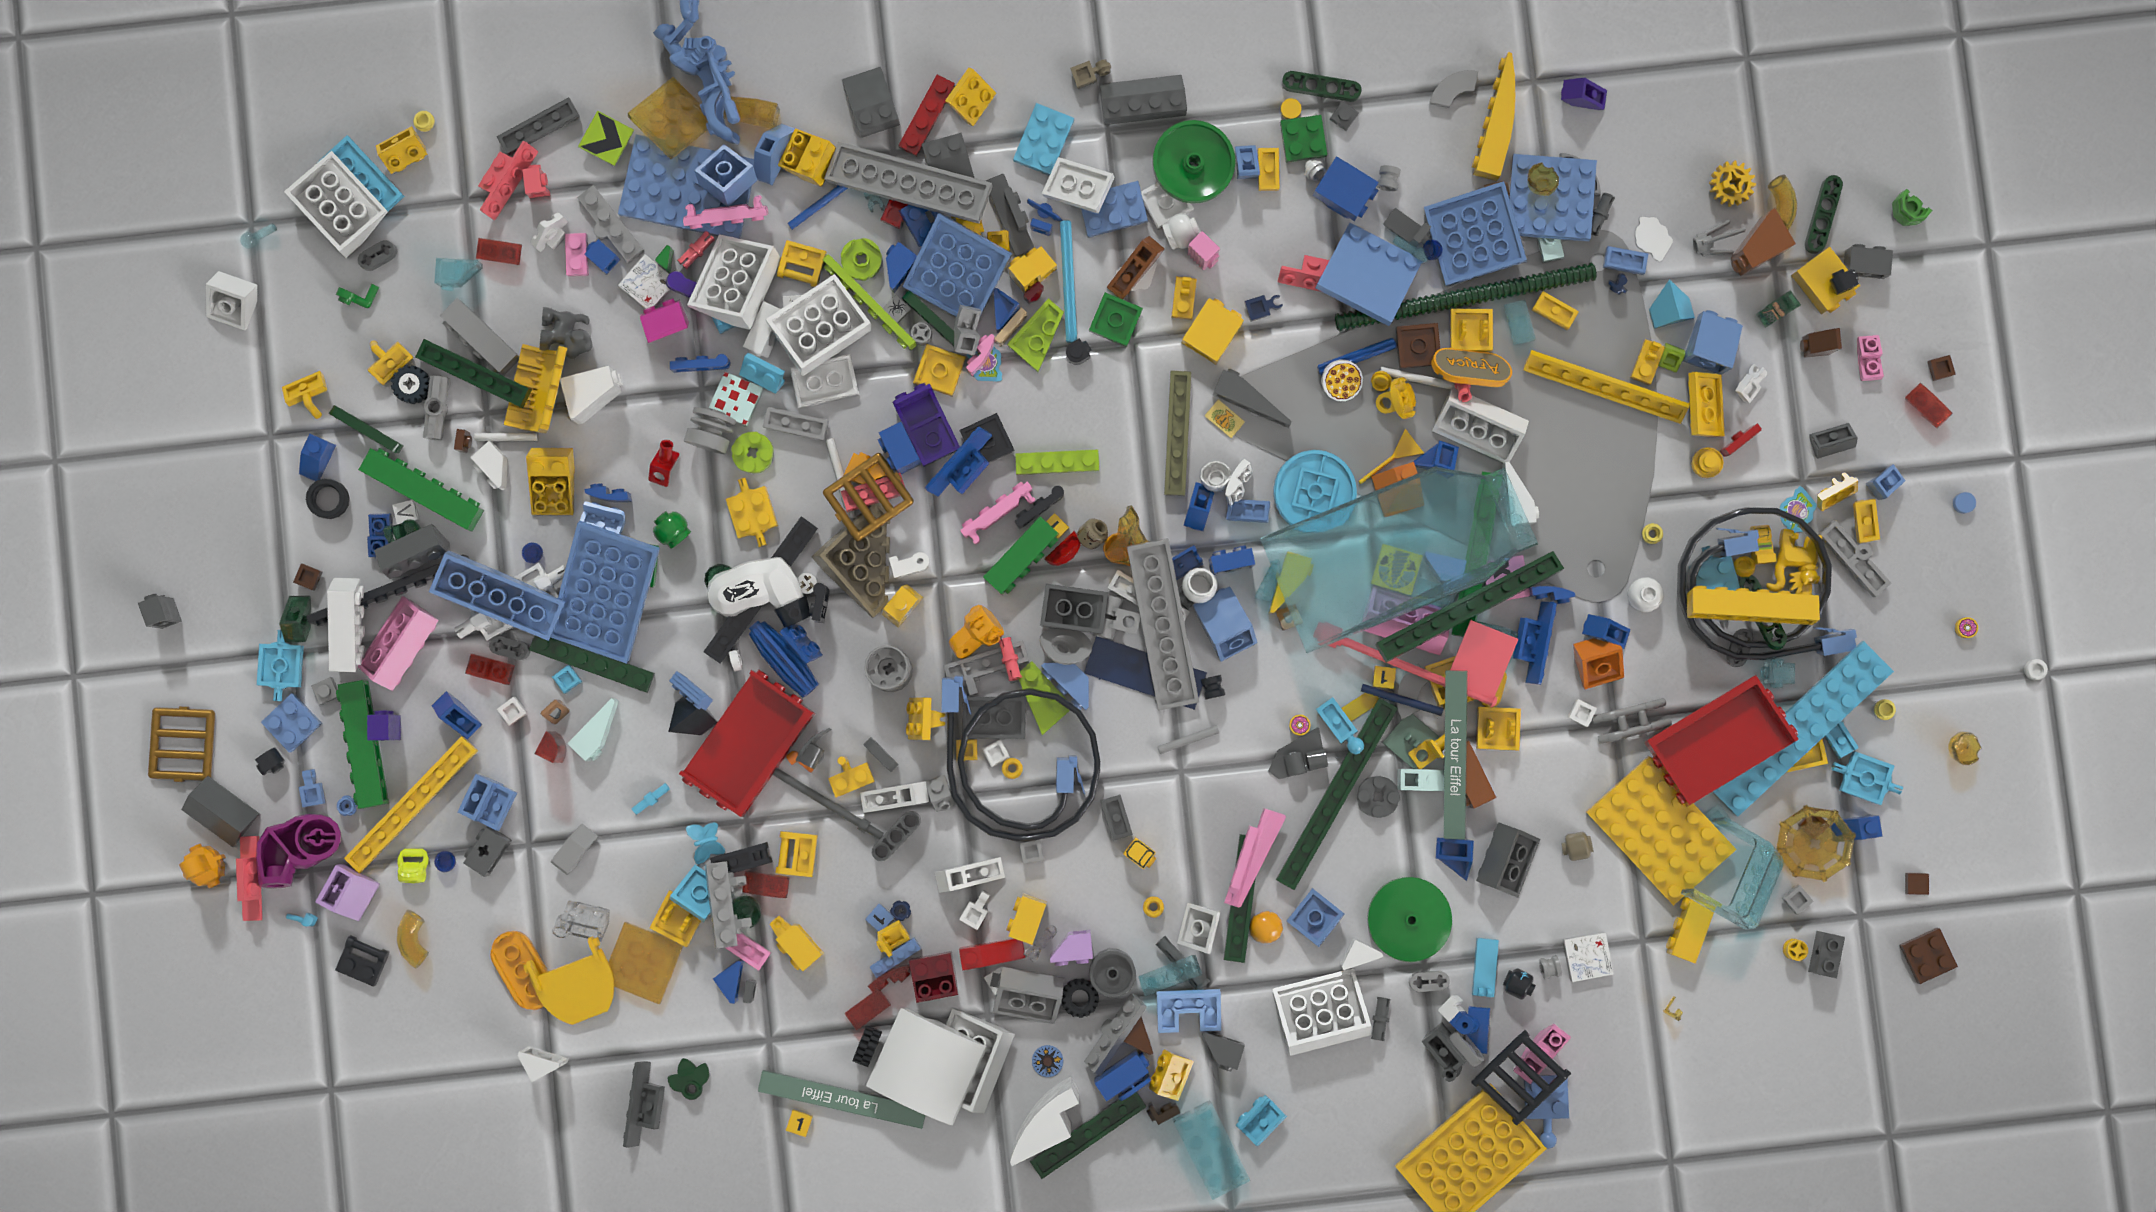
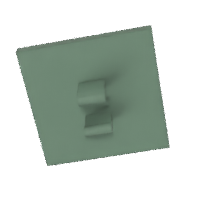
M1412 714L1401 720L1382 743L1412 769H1416L1417 766L1408 752L1417 748L1426 739L1435 741L1439 736ZM1421 749L1417 752L1416 757L1422 762L1428 753Z

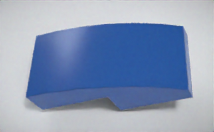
M602 483L592 484L590 488L584 489L586 494L600 500L632 502L631 493L624 489H615L610 494L609 488L603 486Z
M391 514L368 515V557H376L374 550L392 542Z
M1537 586L1529 588V597L1535 596L1536 600L1548 598V593L1550 594V600L1557 601L1558 604L1568 603L1570 598L1576 597L1575 592L1559 587Z
M1469 1006L1468 1015L1474 1016L1478 1020L1479 1028L1477 1032L1467 1034V1036L1482 1054H1487L1490 1008Z

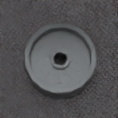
M1108 948L1100 951L1093 958L1090 964L1089 975L1092 986L1098 993L1106 997H1119L1126 994L1132 988L1136 978V969L1133 960L1126 952L1120 949ZM1112 969L1116 970L1117 974L1110 977L1109 971Z

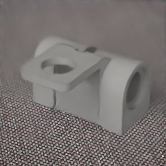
M1108 595L1103 634L1093 633V636L1113 641L1116 630L1136 634L1141 619L1140 614L1121 609L1124 600ZM1132 616L1135 620L1134 626L1126 628L1123 625L1124 617Z

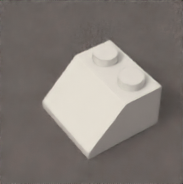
M218 271L206 283V317L246 330L257 303V284Z

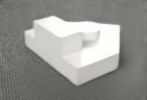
M560 213L552 215V220H543L538 224V235L533 236L531 244L540 252L547 245L554 250L565 238L566 233L562 228L568 221Z

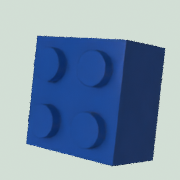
M902 422L878 432L881 438L877 440L883 452L889 453L890 457L886 459L894 472L898 471V473L903 474L922 465Z

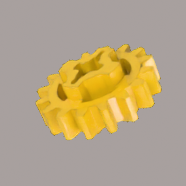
M1736 160L1731 165L1726 161L1723 166L1719 165L1716 168L1717 172L1714 171L1711 174L1714 179L1710 180L1709 184L1714 185L1710 192L1716 193L1715 200L1721 198V205L1727 201L1728 207H1731L1734 202L1739 206L1742 204V201L1746 202L1749 199L1748 196L1754 193L1750 188L1756 186V183L1751 182L1755 175H1749L1751 168L1745 170V163L1737 166ZM1724 174V175H1723V179H1724V180H1723L1722 183H1720L1721 175ZM1745 184V189H1744L1743 193L1741 194V192H1742V188H1741V187H1742V185Z

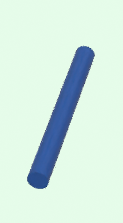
M836 186L787 224L793 230L848 188Z

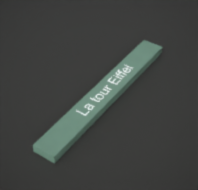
M1445 671L1444 839H1466L1468 671Z
M763 1070L761 1074L758 1092L920 1129L923 1128L924 1114L889 1098Z

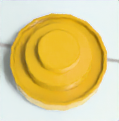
M1710 447L1702 448L1695 452L1691 461L1693 471L1702 478L1716 476L1721 472L1724 464L1720 452Z

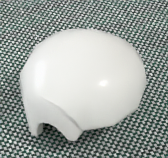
M1213 461L1201 469L1200 479L1207 490L1220 492L1227 488L1231 478V469L1225 463Z

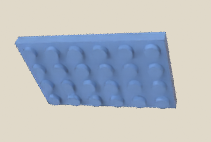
M635 135L618 210L619 216L699 233L707 231L709 235L719 236L720 234L738 239L741 238L744 222L731 224V220L723 221V225L710 226V223L702 224V228L696 229L684 226L683 217L687 216V209L685 207L688 204L694 205L696 214H701L704 209L726 206L699 185L694 171L715 151ZM742 157L754 167V159ZM752 186L730 206L748 205Z
M580 520L576 526L558 599L564 601L565 604L551 638L627 664L630 660L660 548Z

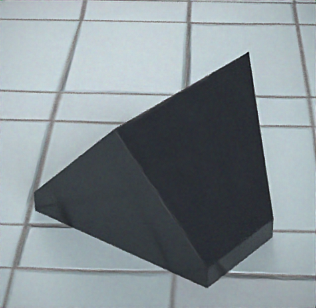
M683 696L675 703L668 732L703 735L717 724V720L708 709L696 708L693 705L694 702H689L686 699L687 696Z

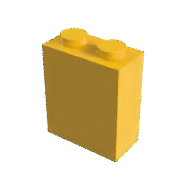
M1831 247L1822 251L1791 275L1821 314L1826 311L1832 313L1840 307L1838 302L1842 299L1847 301L1857 294L1855 290L1860 287V284H1858L1853 289L1836 295L1829 280L1833 278V273L1841 269L1846 272L1848 269Z
M1209 298L1181 343L1216 365L1244 322L1241 318L1242 315L1233 309L1231 311L1227 310L1218 299L1214 298L1212 300Z

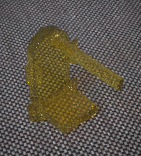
M1673 996L1663 1012L1679 1021L1683 1012L1680 1009H1677L1675 1013L1668 1010L1676 998Z

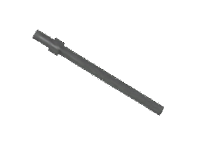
M776 768L773 775L856 825L858 830L863 833L867 832L879 840L882 838L884 832L870 825L871 822L865 818L860 819L782 770Z

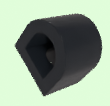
M1841 269L1833 273V278L1829 280L1836 295L1849 291L1859 284L1858 275L1854 269L1846 272Z
M1079 338L1066 348V358L1069 363L1080 365L1090 359L1089 352L1092 350L1086 340L1082 342Z
M276 747L271 748L255 759L258 763L256 767L262 775L271 772L275 774L284 768L283 763L285 760Z

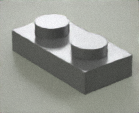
M1121 795L1100 800L1112 840L1133 835Z

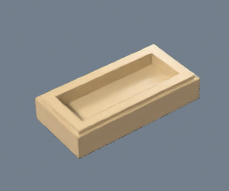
M1022 307L994 338L995 343L1000 347L1004 345L1027 318V312Z

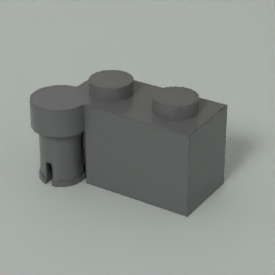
M1442 1022L1426 1034L1422 1043L1444 1068L1443 1078L1446 1076L1445 1080L1452 1082L1460 1075L1462 1065L1467 1060L1451 1042L1450 1035L1452 1033Z

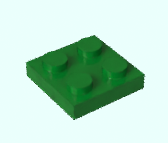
M1321 115L1280 121L1286 163L1327 157Z
M1105 292L1089 332L1127 347L1143 308Z

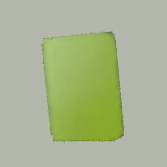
M1665 343V349L1658 366L1677 373L1685 357V350Z

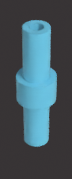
M664 783L654 792L650 791L641 802L632 808V811L637 815L649 805L653 806L658 802V798L670 790L669 786Z

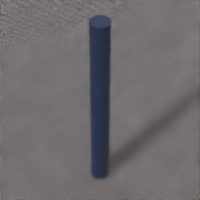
M1362 684L1360 691L1442 716L1444 709L1366 684Z

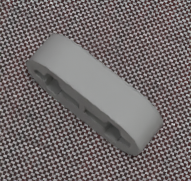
M1443 971L1415 972L1409 977V986L1416 992L1442 991L1448 988L1450 984L1449 976ZM1438 975H1441L1445 982H1442L1441 986H1439L1435 982L1431 983V980L1438 979ZM1418 976L1422 980H1427V983H1422L1419 988L1416 984H1413V981L1417 980Z
M1457 1030L1450 1035L1453 1045L1473 1067H1477L1484 1061V1056L1467 1035L1461 1034Z

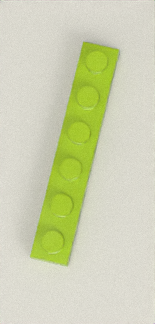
M829 254L822 259L825 263L824 269L831 276L835 274L845 289H850L854 293L852 297L860 305L864 303L869 308L867 312L875 320L879 318L883 322L881 326L887 333L891 334L893 332L898 337L896 341L903 349L908 347L912 350L917 346L916 341Z

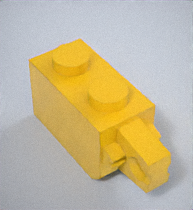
M780 915L769 924L778 937L775 939L778 942L776 946L783 954L787 953L792 958L790 962L795 969L804 971L824 954L800 924L790 925Z

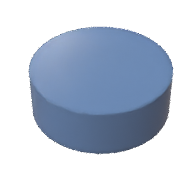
M1959 493L1953 499V507L1959 513H1969L1976 507V499L1971 493Z

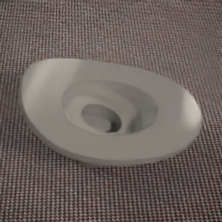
M1049 629L1041 634L1039 640L1041 648L1047 657L1063 665L1082 662L1092 651L1090 639L1081 631Z

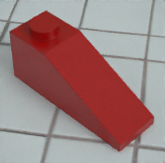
M1014 938L959 948L962 971L1026 958L1023 941Z

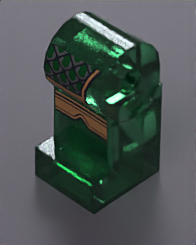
M1789 290L1756 315L1766 328L1801 306L1792 291Z

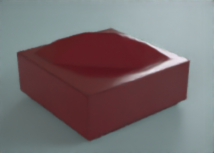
M1039 281L1036 282L1024 293V300L1028 304L1037 301L1044 291V286Z

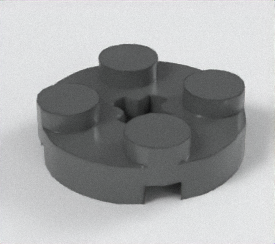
M1373 776L1365 779L1360 784L1357 802L1365 814L1381 818L1395 811L1400 795L1397 786L1392 780L1382 776ZM1375 791L1383 793L1382 802H1374L1375 796L1373 793Z

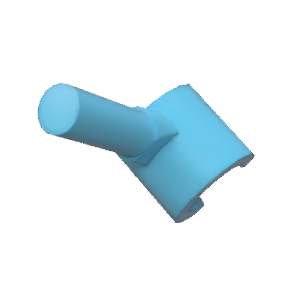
M306 913L304 918L292 914L286 915L287 919L298 921L306 927L314 926L318 917L310 913Z

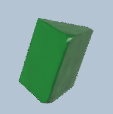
M666 245L655 261L670 274L674 250L669 245Z

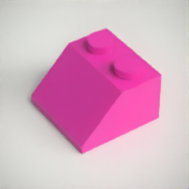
M672 298L662 302L663 306L655 309V306H651L643 310L640 320L648 343L688 328L689 321L680 299L675 301Z

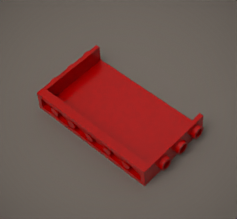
M759 669L757 672L750 671V677L687 767L679 773L683 777L681 780L691 787L694 784L700 788L699 793L709 799L711 796L717 800V806L725 811L730 809L740 817H744L772 777L776 768L779 767L816 714L801 704L803 700L794 693L790 696L784 692L786 688L780 683L775 682L773 684L768 681L769 676Z
M1756 675L1645 742V745L1653 755L1651 759L1658 769H1662L1665 774L1663 776L1665 782L1669 787L1673 786L1677 792L1675 796L1681 805L1690 806L1799 740L1796 728L1792 724H1788L1785 719L1786 714L1780 706H1776L1773 701L1774 696L1768 688H1764Z

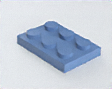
M1139 181L1110 188L1099 213L1081 208L1089 238L1148 222Z

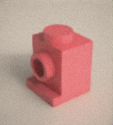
M530 165L527 169H522L525 194L529 198L551 196L550 191L545 187L548 185L547 174L541 170V165Z

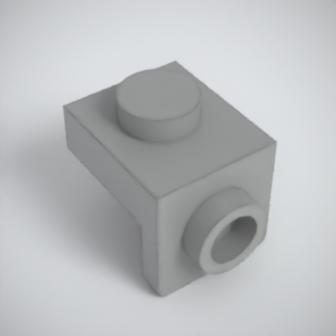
M945 775L926 781L930 800L936 812L948 810L951 806L956 805L951 796Z

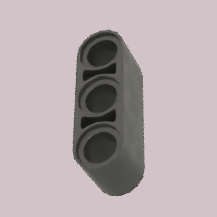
M909 811L899 818L873 846L872 856L877 861L887 860L907 840L921 823L918 813ZM908 815L915 816L917 820L915 826L910 827L906 824L905 819ZM898 830L901 832L902 839L899 842L891 839L892 831ZM878 846L886 847L887 855L885 857L877 855L876 850Z

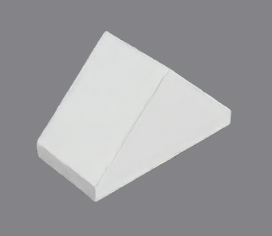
M1353 938L1340 963V967L1344 971L1382 958L1383 954Z

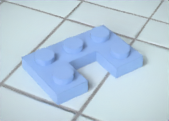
M1220 989L1157 991L1158 1033L1179 1032V1013H1199L1200 1031H1221Z

